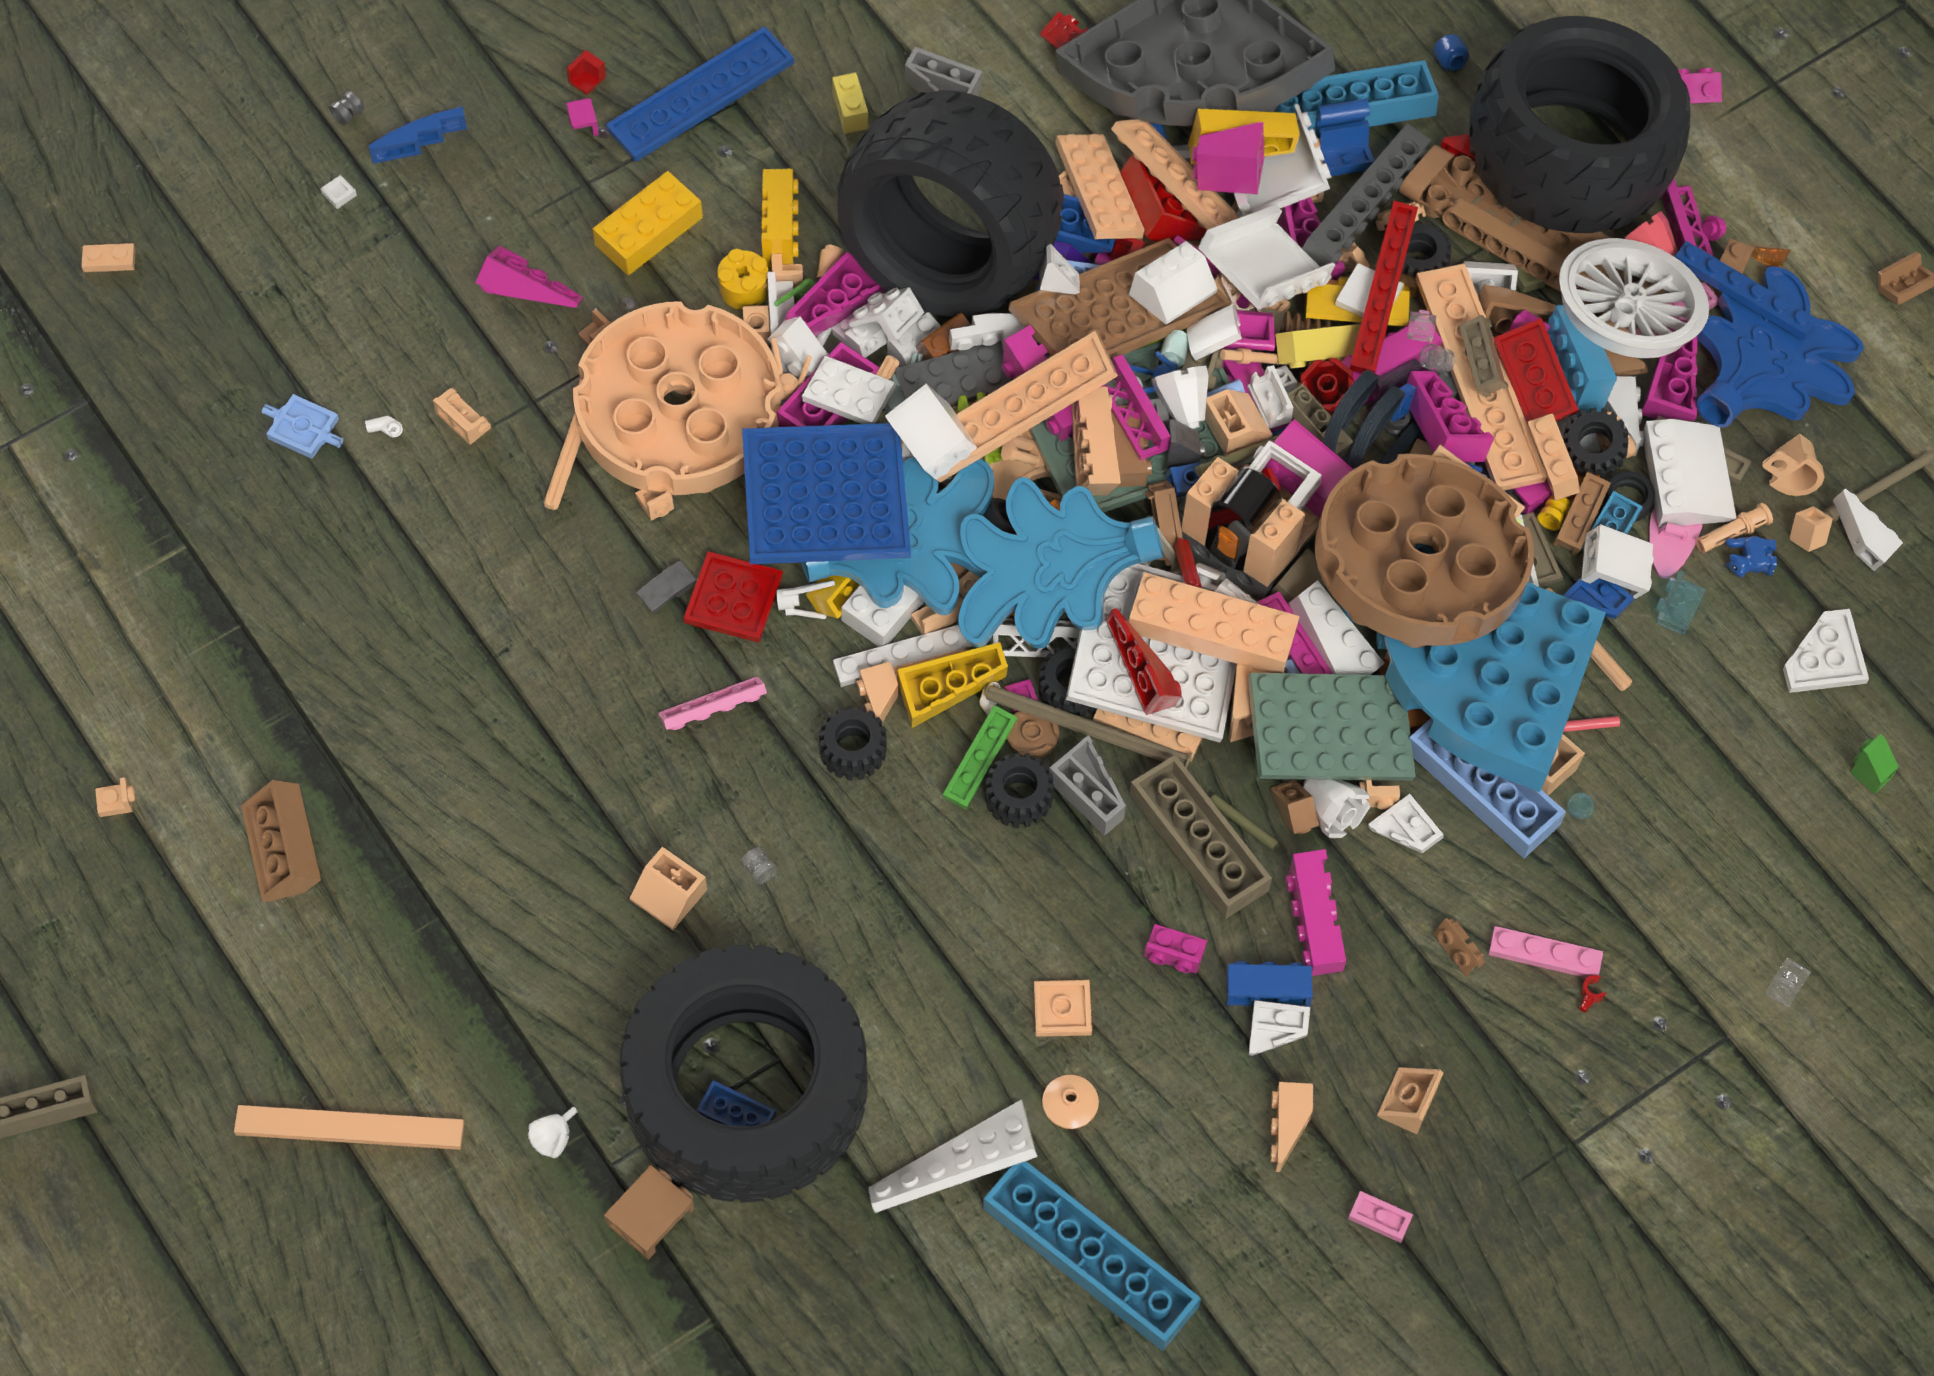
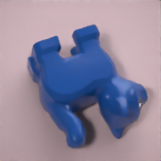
M1751 536L1737 539L1728 538L1726 540V545L1731 548L1742 547L1743 556L1731 554L1730 561L1725 564V567L1729 568L1737 577H1744L1749 571L1753 573L1764 572L1768 576L1773 575L1777 566V557L1772 556V551H1776L1775 539Z

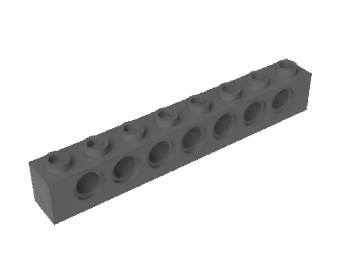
M1407 123L1309 236L1302 249L1320 267L1330 263L1336 264L1343 255L1341 250L1343 248L1348 250L1356 239L1354 235L1358 234L1360 236L1368 225L1366 221L1368 219L1374 220L1381 210L1379 206H1386L1393 196L1391 192L1393 190L1397 192L1404 181L1403 178L1407 177L1416 166V163L1420 162L1427 154V147L1431 140Z

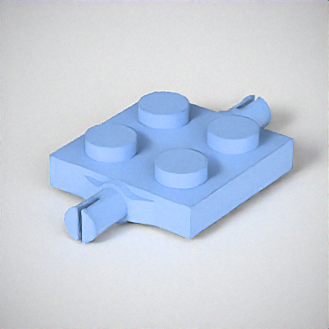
M293 394L287 404L280 409L265 404V407L262 409V414L274 418L273 425L267 432V438L313 459L320 447L326 442L337 448H340L343 444L342 437L331 433L339 420L338 414Z

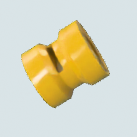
M1553 494L1550 495L1545 503V507L1541 509L1537 516L1539 523L1548 530H1559L1570 510V501L1567 498L1555 501Z

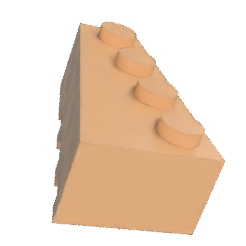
M1099 387L1071 404L1076 486L1087 488L1093 496H1107L1121 484L1114 438V424L1111 416L1112 397L1108 394V387Z

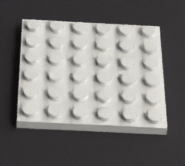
M1142 564L1127 567L1114 577L1106 590L1103 602L1102 625L1095 630L1085 631L1080 629L1066 700L1220 742L1223 739L1237 663L1142 637L1170 670L1174 680L1179 682L1182 691V697L1174 707L1145 715L1105 619L1112 609L1117 608L1129 622L1144 572L1184 583L1181 575ZM1201 581L1202 589L1215 592L1219 587Z

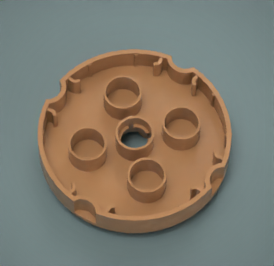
M1398 454L1397 459L1390 464H1380L1372 460L1349 472L1336 484L1329 494L1315 537V555L1321 577L1329 592L1348 612L1351 620L1383 635L1400 640L1403 644L1412 648H1419L1424 645L1443 646L1465 643L1478 639L1503 624L1514 612L1521 600L1532 571L1534 548L1530 529L1522 526L1515 519L1514 514L1518 506L1501 487L1480 472L1453 460L1424 454ZM1418 543L1425 544L1433 548L1436 553L1425 554L1414 547Z

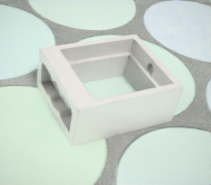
M1269 440L1265 447L1261 445L1253 456L1255 460L1250 467L1245 466L1241 472L1248 468L1261 472L1268 461L1273 458L1304 479L1303 483L1288 501L1291 505L1302 510L1321 485V474Z

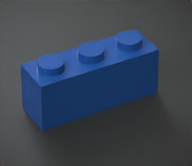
M1245 961L1228 964L1226 973V1005L1254 1006V1001L1310 1007L1312 1000V966H1305L1302 963L1277 965L1274 962L1250 965Z

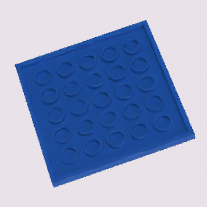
M890 423L742 429L750 564L911 558L901 438Z

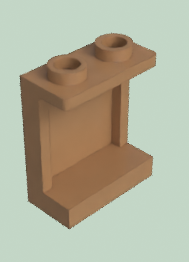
M651 1165L604 1215L606 1224L648 1260L656 1252L655 1246L687 1211L691 1213L694 1210L692 1194L682 1186L677 1188L671 1183L672 1178L663 1169L657 1171Z

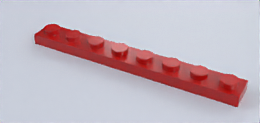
M1397 201L1393 202L1349 368L1354 372L1363 373L1368 369L1374 373L1376 372L1418 210L1417 206Z

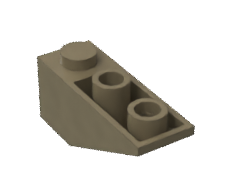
M1302 383L1287 394L1294 407L1292 416L1323 443L1331 416ZM1341 429L1335 451V454L1339 457L1353 443L1343 429Z

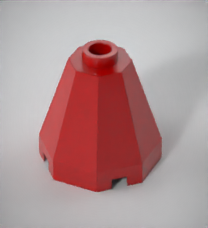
M1337 358L1329 359L1330 361L1326 362L1315 360L1301 375V384L1303 383L1323 408L1332 415L1341 398L1354 383L1353 371Z

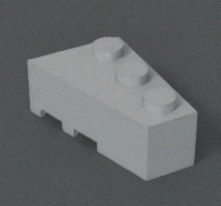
M914 47L905 64V83L918 93L953 90L978 96L982 90V71Z
M1088 735L1053 764L1049 769V774L1053 775L1054 787L1105 836L1124 820L1126 805L1112 778L1109 777L1103 765L1104 763L1101 757L1098 756L1092 744L1093 741Z

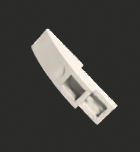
M1013 314L973 316L971 326L950 330V349L968 350L976 345H994L998 341H1001L1004 349V339L1025 327ZM1033 337L1037 345H1040V343Z

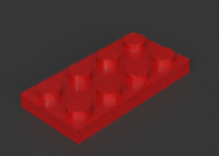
M1542 318L1493 338L1527 424L1529 421L1552 413L1556 422L1580 412Z

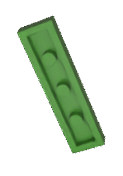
M995 705L993 706L944 791L942 798L967 810L1015 726L1018 717Z

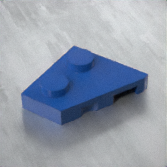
M1581 577L1563 595L1569 599L1606 612L1605 617L1616 619L1634 601V597L1621 586L1600 578L1592 583L1582 581Z

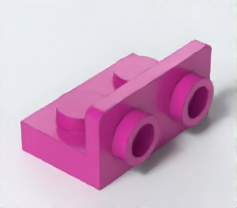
M1154 924L1149 942H1147L1144 957L1149 958L1151 962L1158 965L1165 963L1174 966L1180 972H1193L1197 974L1207 940Z

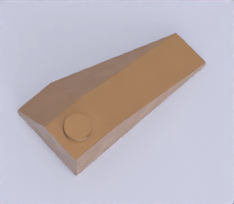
M1483 284L1478 295L1485 317L1492 324L1490 329L1493 337L1508 332L1517 315L1524 310H1527L1539 319L1542 318L1543 322L1548 324L1549 318L1556 307L1554 304L1508 288Z

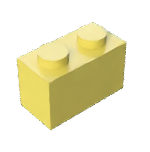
M857 73L832 77L833 97L844 134L867 130L868 110Z

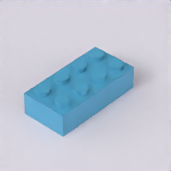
M1613 491L1592 529L1601 524L1628 535L1643 506ZM1584 541L1583 546H1582V548H1581L1582 550H1584L1585 541Z

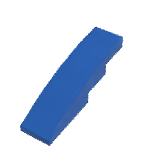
M463 107L438 112L415 120L381 137L369 145L372 163L421 155L420 146L444 142L443 133L467 129Z

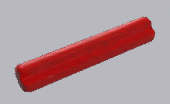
M1178 538L1174 548L1184 584L1201 588L1202 585L1190 543L1187 539Z

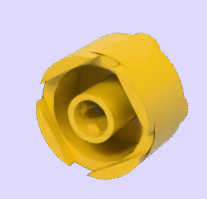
M733 249L729 252V255L722 259L717 271L719 292L727 305L743 310V307L755 304L758 306L765 301L768 296V266L763 257L751 251Z

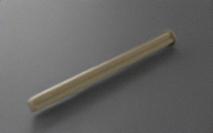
M993 685L989 686L986 693L987 700L1162 762L1176 754L1187 769L1193 754L1192 752L1189 755Z

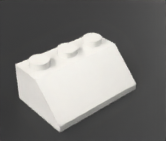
M1186 241L1137 271L1129 295L1167 325L1217 292V286L1205 256Z

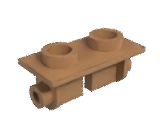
M1445 918L1433 933L1465 976H1468L1475 966L1480 968L1486 963L1484 960L1485 955L1480 952L1473 942L1469 944L1465 942L1469 939V936L1458 921L1455 922L1453 919L1448 920Z

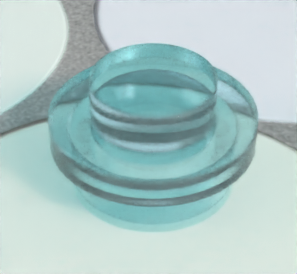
M1577 793L1569 798L1567 809L1574 818L1586 819L1593 814L1595 804L1588 794Z

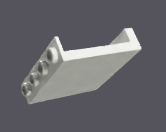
M1298 104L1295 105L1298 113L1296 119L1300 135L1295 152L1265 156L1258 194L1234 193L1242 216L1273 205L1283 208L1330 189L1327 181L1328 178H1331L1326 163L1322 165L1320 163L1325 159L1320 146L1314 147V144L1318 143L1313 129H1307V127L1312 126L1307 112L1301 113Z
M1277 205L1208 229L1198 247L1258 310L1266 306L1271 307L1284 299L1289 300L1294 295L1302 292L1306 293L1319 285L1324 286L1331 279L1330 274L1335 267L1334 263L1320 267L1276 223L1282 213V210Z

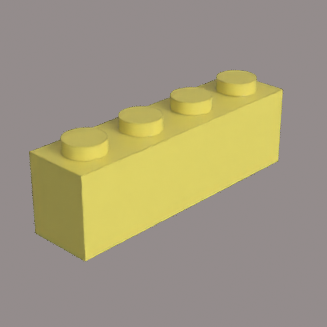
M1361 324L1277 333L1275 335L1279 365L1289 363L1290 368L1305 367L1306 361L1309 362V366L1315 360H1323L1324 362V359L1330 361L1329 359L1337 358L1339 361H1342L1343 357L1353 355Z

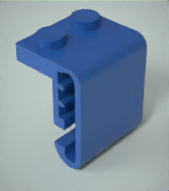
M1366 98L1317 106L1316 138L1319 139L1320 149L1325 159L1322 161V164L1326 163L1331 176L1365 171L1375 161L1368 147L1369 123L1368 120H1365V116H1370V110Z

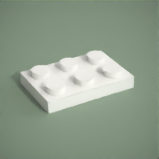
M825 356L804 391L802 399L806 403L858 423L875 424L895 389V382Z

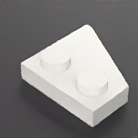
M1410 794L1368 824L1371 831L1419 853L1425 852L1443 839V833Z
M1254 1001L1249 1055L1253 1056L1307 1037L1310 1007Z

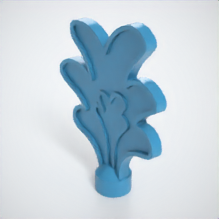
M913 457L907 459L903 464L911 558L801 562L808 582L824 579L832 575L850 578L865 589L874 604L882 608L896 605L902 598L905 585L915 591L934 612L939 615H948L954 610L959 598V580L950 562L963 566L980 578L986 574L979 570L965 553L961 543L960 527L966 516L970 514L983 515L987 510L994 492L993 470L988 463L980 458L960 470L948 486L938 493V480L928 474L917 459Z
M1026 477L1018 478L1012 484L1006 498L1007 515L1017 535L1000 530L979 514H970L961 523L960 537L964 551L971 562L986 574L971 587L965 596L959 612V628L964 638L975 647H982L988 643L1001 623L1015 611V625L1019 634L1027 644L1037 649L1044 648L1049 644L1056 624L1064 612L1067 613L1071 623L1079 629L1086 631L1099 628L1103 622L1104 596L1114 577L1132 565L1164 558L1159 532L1153 516L1132 521L1131 523L1113 520L1100 510L1092 493L1082 486H1076L1067 491L1061 500L1059 511L1046 500L1033 481Z

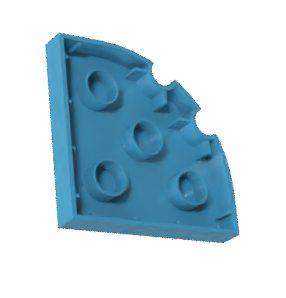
M1418 543L1414 547L1425 554L1436 553L1433 548L1425 544ZM1527 582L1521 600L1510 617L1498 628L1478 639L1454 645H1424L1419 648H1412L1406 646L1400 640L1377 632L1378 649H1387L1391 661L1385 677L1406 712L1415 708L1423 709L1434 720L1428 733L1429 737L1450 753L1471 765L1540 792L1548 776L1606 612Z

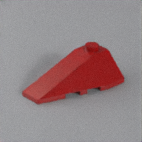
M1117 608L1112 609L1105 620L1145 715L1174 707L1182 697L1179 682L1174 680L1170 670Z

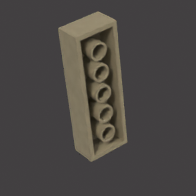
M1176 754L1131 782L1129 796L1224 919H1227L1269 892L1272 877Z

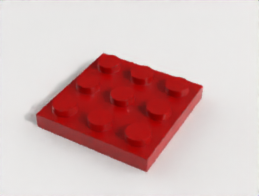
M708 551L683 618L684 623L760 643L777 595V589H779L783 578V571L759 564H750L747 561Z

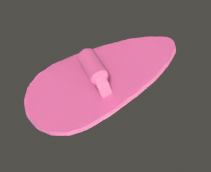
M1654 507L1649 524V543L1653 544V567L1659 577L1666 579L1675 574L1690 556L1696 544L1695 540L1700 535L1702 524L1680 526L1667 522L1666 525L1658 528Z

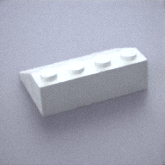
M1676 419L1647 421L1643 431V444L1650 482L1655 491L1654 506L1658 528L1666 525L1667 522L1684 526L1730 522L1737 519L1720 427Z

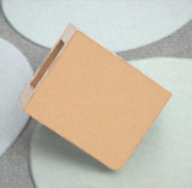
M772 254V272H775L776 282L793 281V288L799 286L803 282L802 264L782 265V254Z
M1814 506L1796 513L1790 540L1808 552L1824 546L1827 543L1833 518Z

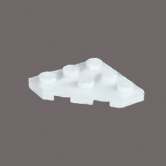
M1850 609L1824 612L1792 657L1787 661L1783 672L1789 693L1867 684L1869 676Z

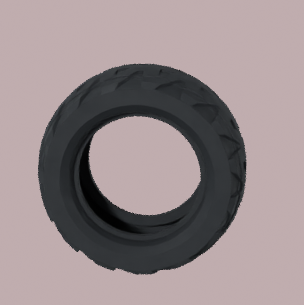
M1562 16L1532 23L1520 29L1511 42L1505 41L1493 56L1480 78L1471 106L1469 120L1470 154L1475 157L1477 175L1494 197L1505 207L1525 220L1539 226L1569 233H1595L1626 226L1637 216L1648 212L1664 194L1676 176L1689 138L1691 114L1688 87L1682 80L1677 66L1666 53L1651 40L1624 25L1588 16ZM1560 105L1585 110L1611 124L1627 142L1592 144L1569 138L1546 125L1531 109L1540 106Z
M938 90L929 93L920 92L907 97L880 115L868 127L848 156L837 186L835 201L838 207L837 220L849 250L862 269L887 292L893 288L900 290L910 287L925 312L955 317L962 313L965 317H971L984 311L989 313L998 309L1022 291L1038 273L1044 259L1046 246L1049 244L1054 246L1063 217L1060 214L1064 202V192L1050 154L1038 137L1021 120L1001 106L982 97L953 90ZM913 176L937 182L957 194L978 214L988 232L965 227L944 215L923 195Z

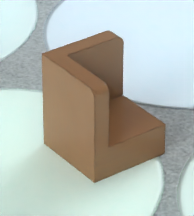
M597 309L592 311L593 322L579 332V338L588 346L603 329L611 324Z

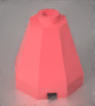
M1662 211L1651 217L1652 220L1644 222L1624 238L1655 246L1674 257L1678 253L1668 219Z

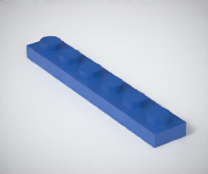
M1688 241L1684 243L1675 255V258L1685 264L1696 277L1802 340L1805 339L1817 321L1816 317Z

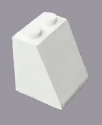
M927 384L885 415L922 468L936 480L946 475L952 467L961 460L968 458L977 449V446L951 405Z

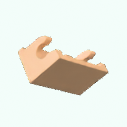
M454 388L448 389L441 396L433 400L436 414L469 445L491 429V424L486 422L487 419L484 416L478 415L464 402Z

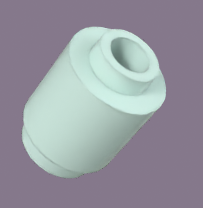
M1173 330L1164 338L1160 353L1171 362L1177 363V369L1184 365L1189 348L1187 334L1180 330Z

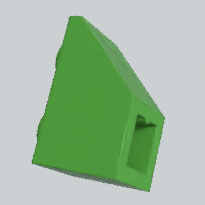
M1879 734L1874 740L1869 738L1859 748L1861 752L1853 759L1855 765L1851 771V774L1874 794L1893 778L1899 767L1882 734Z

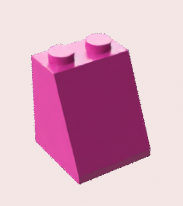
M1264 122L1200 136L1198 146L1193 147L1192 160L1197 162L1194 165L1193 179H1196L1198 182V190L1258 194L1265 159Z

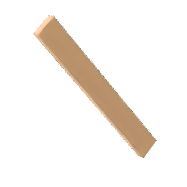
M238 1105L234 1133L239 1136L461 1150L464 1120Z

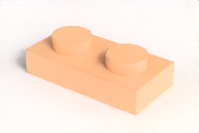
M134 243L83 245V272L134 270L136 250Z

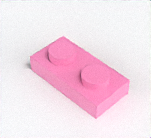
M1360 1191L1348 1219L1401 1243L1413 1214Z

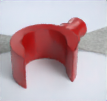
M1599 975L1587 977L1582 985L1581 994L1583 999L1579 1009L1584 1013L1588 1012L1589 1007L1593 1003L1601 1002L1607 992L1593 994L1588 990V985L1600 981L1601 976Z

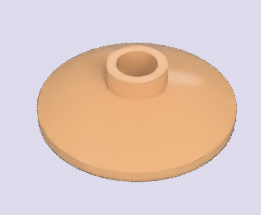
M1064 1075L1049 1083L1044 1091L1042 1104L1046 1116L1052 1123L1062 1128L1076 1129L1085 1126L1094 1118L1098 1110L1099 1099L1094 1086L1088 1080L1077 1075ZM1074 1095L1076 1100L1069 1102L1066 1100V1096Z

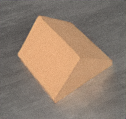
M1399 1067L1377 1115L1381 1119L1417 1134L1439 1087L1443 1072L1435 1069Z

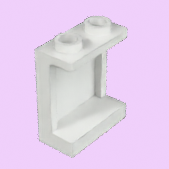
M1600 524L1586 533L1581 580L1587 583H1592L1599 578L1630 589V595L1636 599L1648 592L1652 584L1653 544Z

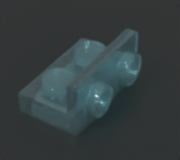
M1679 570L1677 577H1670L1665 588V591L1669 592L1667 598L1661 597L1655 609V612L1659 613L1656 623L1685 635L1706 589L1682 579L1684 572Z

